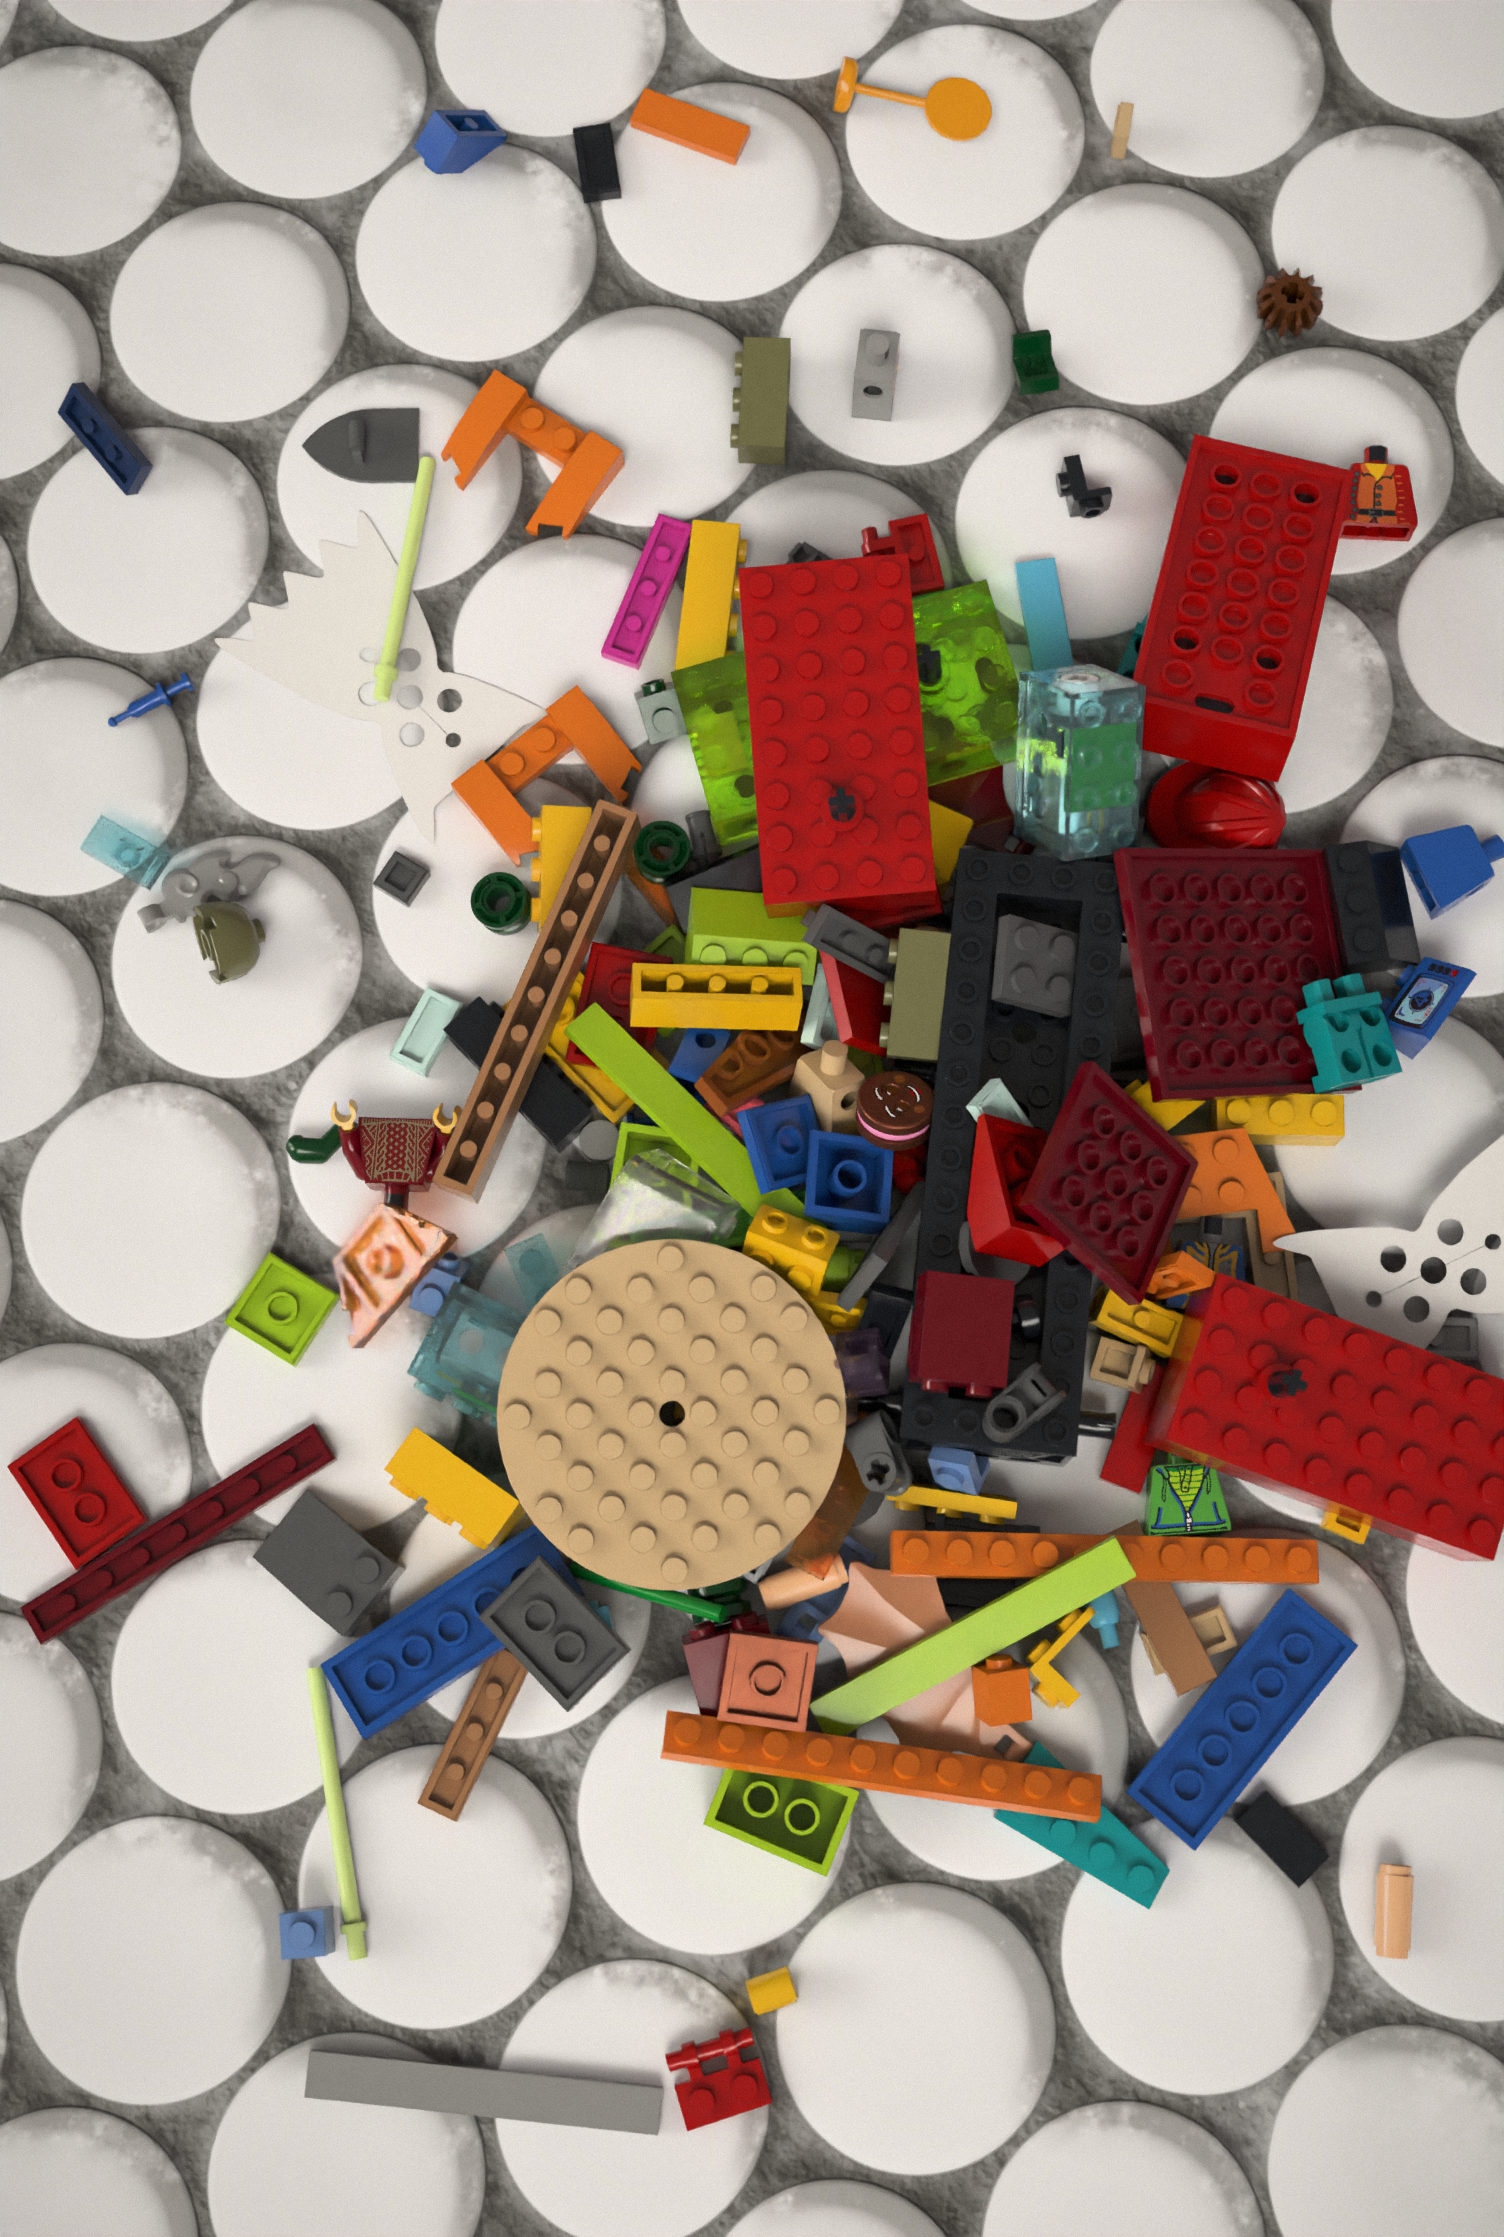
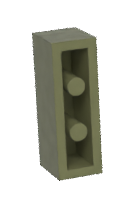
M744 336L743 352H735V376H741V388H733V412H739V424H731L730 445L731 448H738L739 463L785 465L791 338Z
M900 928L899 939L890 938L888 963L896 964L894 981L886 980L883 1005L892 1006L890 1023L881 1022L879 1047L887 1048L886 1058L937 1063L951 933Z

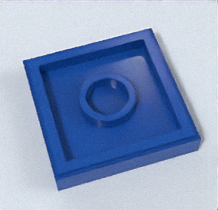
M805 1094L737 1112L736 1115L760 1194L805 1183L807 1178L810 1131H820L810 1095Z

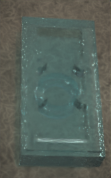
M103 815L99 817L79 847L83 853L149 891L172 858L166 851Z

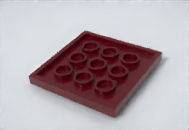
M1094 1061L1084 1062L1079 1066L1019 1206L1127 1305H1140L1143 1302L1199 1162Z

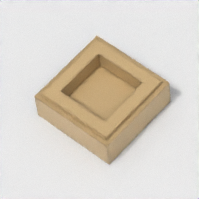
M1121 102L1120 105L1118 104L1110 149L1111 158L1125 159L1134 108L1132 103Z

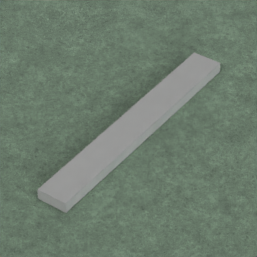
M312 2049L309 2054L304 2097L658 2135L663 2086Z

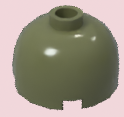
M215 901L194 906L193 911L199 914V916L193 917L196 939L203 960L208 957L215 965V970L208 971L216 984H222L248 974L258 961L260 955L259 943L265 942V933L258 918L252 920L247 910L235 902Z

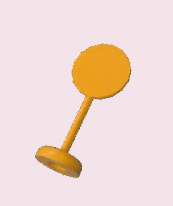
M847 56L843 58L834 97L833 111L847 112L855 92L925 108V116L930 126L941 136L953 141H968L977 138L988 127L992 116L991 102L986 92L972 81L965 78H946L938 81L929 90L927 97L922 98L856 83L858 75L857 60Z

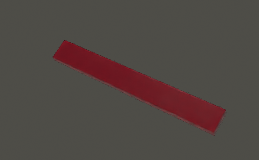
M313 1423L28 1602L20 1609L40 1644L46 1645L337 1461V1458L317 1425Z

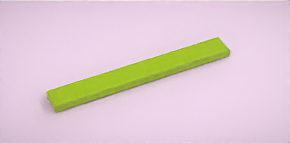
M596 1002L565 1028L564 1034L753 1218L760 1206L766 1204L829 1229L826 1225L805 1215L804 1204L788 1188L761 1195L747 1149Z
M1113 1535L811 1699L809 1708L824 1734L843 1736L1135 1578L1137 1574L1116 1536Z

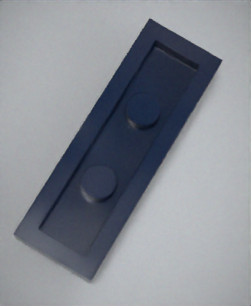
M84 382L72 383L57 413L126 496L138 494L153 467L152 463Z

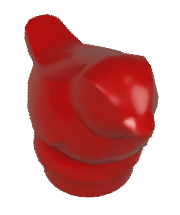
M922 1144L912 1149L894 1151L891 1187L899 1190L905 1196H907L917 1181L920 1182L922 1180L925 1182L923 1167L925 1165L926 1149Z

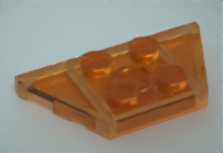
M380 1203L332 1260L336 1280L340 1284L339 1296L342 1311H350L354 1334L349 1335L348 1340L352 1348H364L456 1242L458 1237L455 1233L392 1203Z

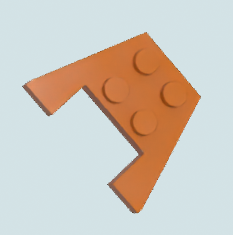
M1236 1127L1172 1136L1199 1162L1176 1219L1256 1209L1261 1252L1284 1251L1285 1249L1273 1245V1242L1283 1236L1296 1234L1245 1128ZM1170 1235L1161 1257L1172 1254Z

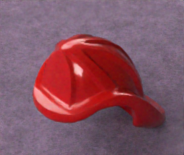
M1191 761L1182 763L1162 775L1153 785L1145 805V823L1148 832L1160 848L1277 849L1287 818L1284 801L1273 781Z

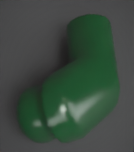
M334 1124L321 1138H305L302 1135H294L289 1138L286 1143V1150L290 1154L291 1159L300 1164H323L327 1162L341 1147L338 1132L339 1126Z

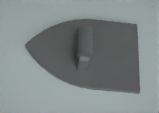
M419 408L364 409L349 412L332 419L318 428L302 444V448L319 466L349 481L359 483H416L419 458L420 410Z

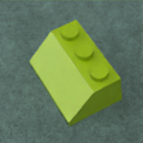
M691 887L684 964L801 968L802 985L813 986L817 948L802 940L808 930L807 927L801 924L804 916L768 919L764 907L763 893Z

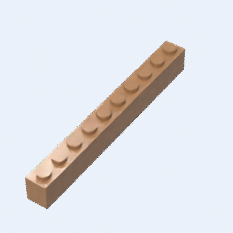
M602 799L598 800L433 1176L432 1181L439 1189L476 1204L479 1203L639 835L641 825L638 813Z

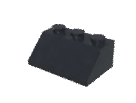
M1367 840L1325 846L1322 855L1343 976L1406 968L1409 963L1414 967L1418 966L1421 958L1399 848Z

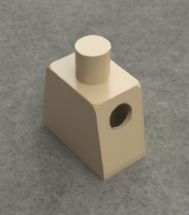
M829 1040L823 1044V1048L804 1054L798 1059L787 1099L809 1094L820 1131L861 1136L856 1127L855 1113L858 1091L866 1081V1078L847 1058V1045L839 1040Z

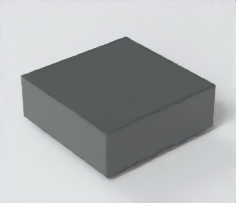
M395 851L373 882V885L378 890L409 908L431 874L427 869Z

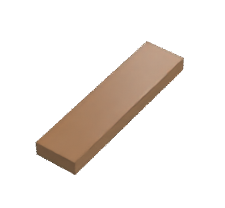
M1137 1519L1105 1534L1145 1536ZM1170 1582L1123 1583L1121 1587L1177 1697L1217 1679L1218 1676Z
M507 1648L484 1662L417 1802L454 1822H458L529 1672Z

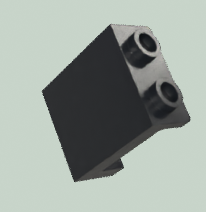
M937 1513L935 1522L927 1521L925 1531L1040 1533V1526L1025 1524L1020 1526L1005 1523L1004 1525L991 1524L976 1519L946 1517V1514ZM937 1578L945 1604L980 1608L1030 1581L1029 1579Z

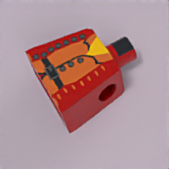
M1369 446L1364 449V463H1354L1349 468V470L1354 472L1339 539L1409 542L1418 525L1409 469L1405 465L1388 464V448L1385 446Z

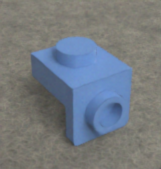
M433 1250L421 1263L409 1308L448 1322L453 1316L463 1279L469 1273L471 1263L462 1260L458 1254L452 1251Z
M932 1447L928 1456L929 1465L938 1489L978 1496L990 1468V1462L987 1457L974 1455L972 1451L945 1447Z

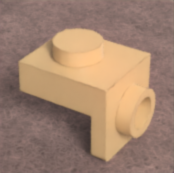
M1101 1337L1089 1377L1091 1380L1140 1394L1143 1384L1149 1385L1152 1380L1156 1361L1151 1359L1152 1352L1146 1346L1138 1345L1136 1347Z

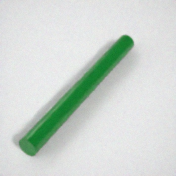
M575 1561L570 1566V1570L575 1578L705 1619L722 1623L727 1615L726 1606L675 1590H653L626 1585L607 1579L586 1569Z

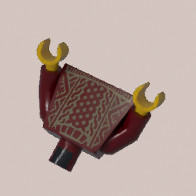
M350 1099L349 1109L351 1114L349 1115L340 1114L337 1110L336 1101L334 1102L331 1109V1119L336 1125H339L338 1132L343 1154L356 1178L365 1181L370 1190L384 1191V1213L407 1214L409 1192L429 1191L431 1183H434L432 1181L433 1176L455 1129L454 1126L457 1124L462 1113L460 1106L457 1105L455 1107L453 1119L446 1118L443 1115L442 1102L435 1109L433 1119L359 1117L357 1124L354 1120L358 1111V1105L354 1100Z

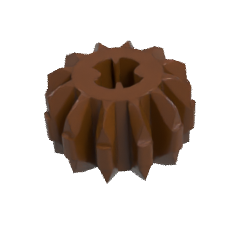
M1284 268L1278 271L1276 277L1269 275L1264 280L1263 288L1258 291L1256 296V304L1258 305L1256 311L1257 319H1266L1264 325L1266 331L1274 327L1278 328L1280 338L1285 335L1287 330H1290L1296 338L1301 334L1303 328L1310 330L1315 325L1316 318L1321 315L1323 309V302L1321 301L1322 287L1313 286L1315 281L1313 275L1306 278L1300 277L1299 268L1293 272V275H1289Z

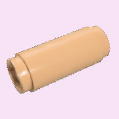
M837 1553L832 1556L828 1554L767 1576L765 1580L757 1582L768 1612L773 1609L777 1611L840 1588L842 1584L849 1582L840 1554Z
M1380 1863V1870L1377 1872L1374 1946H1376L1377 1956L1408 1959V1950L1411 1949L1413 1900L1411 1866Z

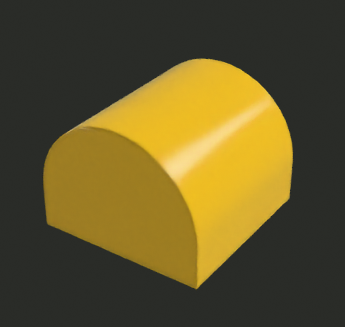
M788 1966L745 1981L754 2013L757 2015H763L798 2002L797 1999L799 1997Z

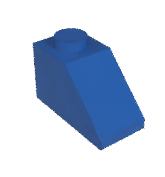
M434 110L414 148L424 159L426 167L434 173H463L504 143L507 135L485 110Z

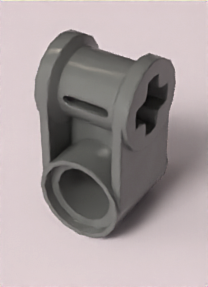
M1038 1361L1023 1371L1010 1383L1008 1388L988 1405L982 1419V1426L986 1436L992 1441L1007 1443L1014 1440L1035 1421L1041 1420L1067 1397L1063 1390L1057 1391L1041 1372L1042 1366ZM997 1410L1009 1411L1015 1418V1426L1010 1429L1000 1428L993 1420V1412Z
M880 1409L847 1425L844 1440L854 1458L861 1481L865 1487L887 1496L896 1497L904 1494L911 1486L913 1475L900 1444L897 1428L890 1415L884 1409Z

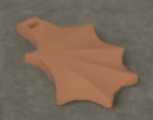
M857 1559L850 1561L849 1587L840 1607L834 1614L818 1624L817 1628L819 1634L835 1645L845 1661L847 1676L850 1679L953 1623L954 1620L945 1607L937 1578L890 1577L889 1569L872 1567ZM986 1658L976 1664L985 1663ZM971 1666L880 1715L889 1723L899 1739L900 1745L944 1752L959 1751L978 1757L1018 1763L1034 1746V1743L1013 1724L990 1727L975 1717ZM1007 1734L1014 1742L1003 1753L995 1745Z

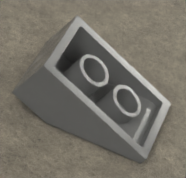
M308 1489L253 1555L256 1561L303 1604L340 1635L345 1637H352L406 1570Z

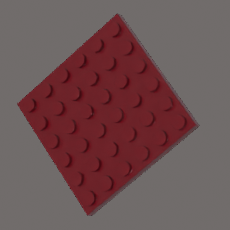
M1122 848L1113 852L1153 1103L1315 1094L1311 1078L1318 1076L1312 1048L1304 1038V1024L1299 1025L1296 1012L1307 1008L1302 990L1303 986L1317 980L1329 978L1334 997L1338 999L1333 981L1343 977L1322 849ZM1362 1085L1319 1094H1349L1363 1089Z

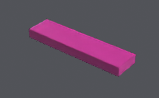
M661 513L658 514L601 650L603 658L637 670L640 669L688 553L692 524Z

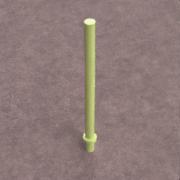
M426 456L420 458L381 660L374 670V676L377 680L373 698L381 702L389 701L392 683L397 680L399 670L396 668V662L436 463L433 458Z
M321 1667L306 1669L344 1920V1924L340 1925L341 1935L346 1934L349 1960L353 1961L367 1958L363 1933L364 1930H367L366 1920H361L325 1674Z

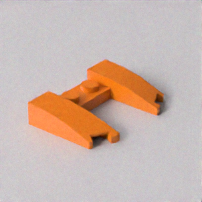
M495 369L460 419L442 450L441 457L444 462L451 457L453 458L461 472L454 479L458 488L462 491L469 485L507 434L562 468V471L527 524L526 532L530 535L539 536L542 524L563 527V539L568 540L625 465L623 450L591 430L588 434L584 433L528 397L526 388Z
M577 685L546 709L547 715L507 747L486 763L481 759L451 783L456 796L517 868L522 867L520 855L539 851V842H532V819L514 796L564 756L574 750L621 806L629 798V793L621 788L630 769L637 773H640L642 770V766L618 734Z

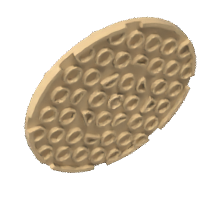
M680 1239L650 1240L619 1247L583 1263L547 1291L531 1310L510 1347L502 1371L497 1403L498 1440L504 1467L520 1504L535 1526L566 1556L590 1571L626 1585L653 1590L697 1589L720 1584L742 1576L761 1566L791 1543L814 1517L831 1487L842 1455L846 1431L845 1388L838 1359L823 1325L806 1301L778 1274L746 1255L716 1244ZM676 1401L683 1406L685 1416L680 1424L667 1426L660 1420V1408L666 1402Z

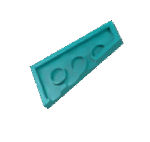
M1037 1740L1034 1741V1746L1030 1749L1023 1762L1024 1764L1067 1770ZM1102 1803L1101 1817L1097 1823L997 1809L994 1815L995 1819L1147 1909H1150L1170 1872V1869Z

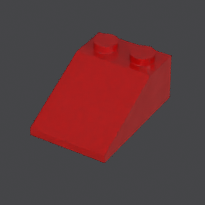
M986 1113L978 1117L967 1205V1217L976 1252L1040 1267L1066 1249L1019 1206L1047 1142V1131Z

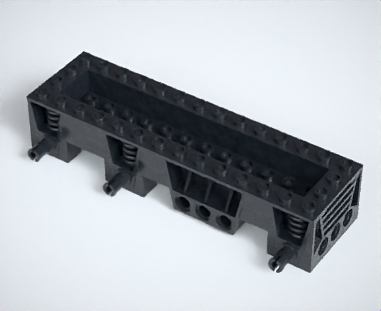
M960 848L953 897H949L948 901L942 900L945 914L916 921L918 923L946 925L945 929L951 933L938 1061L937 1063L894 1059L893 1071L907 1072L921 1078L929 1084L934 1092L929 1146L924 1174V1201L920 1210L912 1288L914 1299L911 1317L916 1307L918 1276L929 1270L974 1276L972 1273L968 1274L962 1265L958 1249L960 1228L963 1222L968 1221L967 1205L977 1122L966 1108L969 1102L990 1079L1000 1078L1017 1104L1027 1111L1028 1120L1032 1126L1047 1131L1049 1137L1080 1064L1094 1061L1110 1076L1122 943L1127 944L1116 868L1113 863ZM1010 914L1078 934L1070 1016L1059 1018L991 1000L999 917ZM1019 1024H1027L1034 1029L1036 1038L1029 1044L1018 1043L1012 1036L1013 1028ZM1113 1079L1122 1089L1133 1082ZM1065 1249L1040 1267L1031 1265L1026 1276L1018 1284H1015L1014 1297L1028 1293L1032 1295L1042 1333H1040V1336L1025 1339L1021 1325L1011 1329L1008 1363L1010 1371L1007 1376V1388L1023 1371L1038 1361L1042 1366L1041 1372L1057 1391L1063 1390L1067 1397L1041 1420L1035 1421L1014 1440L1007 1443L992 1441L986 1436L982 1426V1419L988 1405L1006 1388L996 1392L993 1391L992 1398L966 1396V1388L949 1386L948 1393L922 1391V1383L909 1382L910 1369L908 1361L906 1362L903 1386H899L898 1390L860 1385L859 1398L875 1399L876 1401L859 1399L857 1412L873 1413L884 1409L889 1415H895V1420H899V1439L902 1449L930 1452L932 1447L955 1448L972 1451L974 1455L987 1457L988 1459L1063 1467L1077 1455L1078 1436L1104 1438L1113 1441L1116 1428L1098 1426V1424L1114 1426L1116 1424V1413L1081 1410L1093 1273ZM1013 1299V1312H1012V1315H1013V1314H1017V1310H1016V1306H1015V1301H1014V1299ZM997 1410L993 1412V1420L1000 1428L1010 1429L1015 1426V1418L1009 1411Z

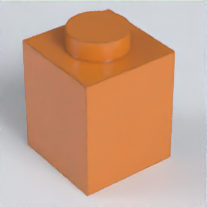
M1007 1654L991 1655L986 1658L985 1663L971 1666L975 1717L990 1727L1032 1720L1028 1667L1012 1659V1656Z

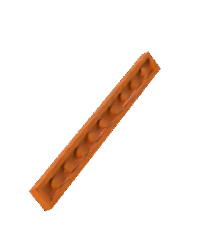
M892 1530L890 1532V1577L1032 1580L1113 1535ZM1115 1535L1137 1574L1135 1578L1127 1582L1316 1585L1319 1583L1317 1540Z
M667 1710L660 1759L1089 1823H1097L1101 1817L1102 1775L811 1731L798 1732L717 1720V1717Z

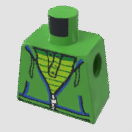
M1166 1452L1167 1465H1157L1149 1468L1144 1517L1145 1536H1179L1232 1530L1215 1469L1193 1463L1190 1460Z

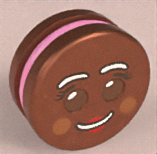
M886 1071L873 1075L861 1085L858 1091L855 1113L856 1127L861 1136L876 1147L892 1151L915 1148L930 1136L934 1092L924 1080L907 1072Z

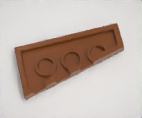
M801 1010L798 1031L744 1029L730 1047L701 1075L694 1087L720 1118L792 1079L798 1059L804 1054L815 1051V1049L800 1043L806 1014L803 1010Z

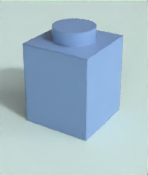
M333 1906L293 1909L279 1914L282 1960L327 1956L335 1951Z

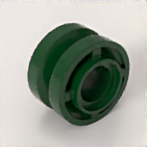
M655 821L647 824L640 830L633 846L637 870L650 883L661 885L663 882L687 873L691 866L692 854L688 835L680 826L673 822ZM665 846L673 850V854L665 860H659L652 856L653 851L658 847Z
M495 872L486 875L475 885L471 894V908L475 917L491 932L504 936L512 935L523 930L530 922L532 895L515 876L505 872ZM510 896L508 907L503 911L496 912V902L502 897Z
M733 1578L720 1584L687 1589L688 1595L726 1606L727 1615L722 1623L730 1622L731 1617L752 1611L751 1601L741 1599V1594L748 1589L746 1578ZM692 1614L693 1624L713 1622L714 1625L721 1624Z

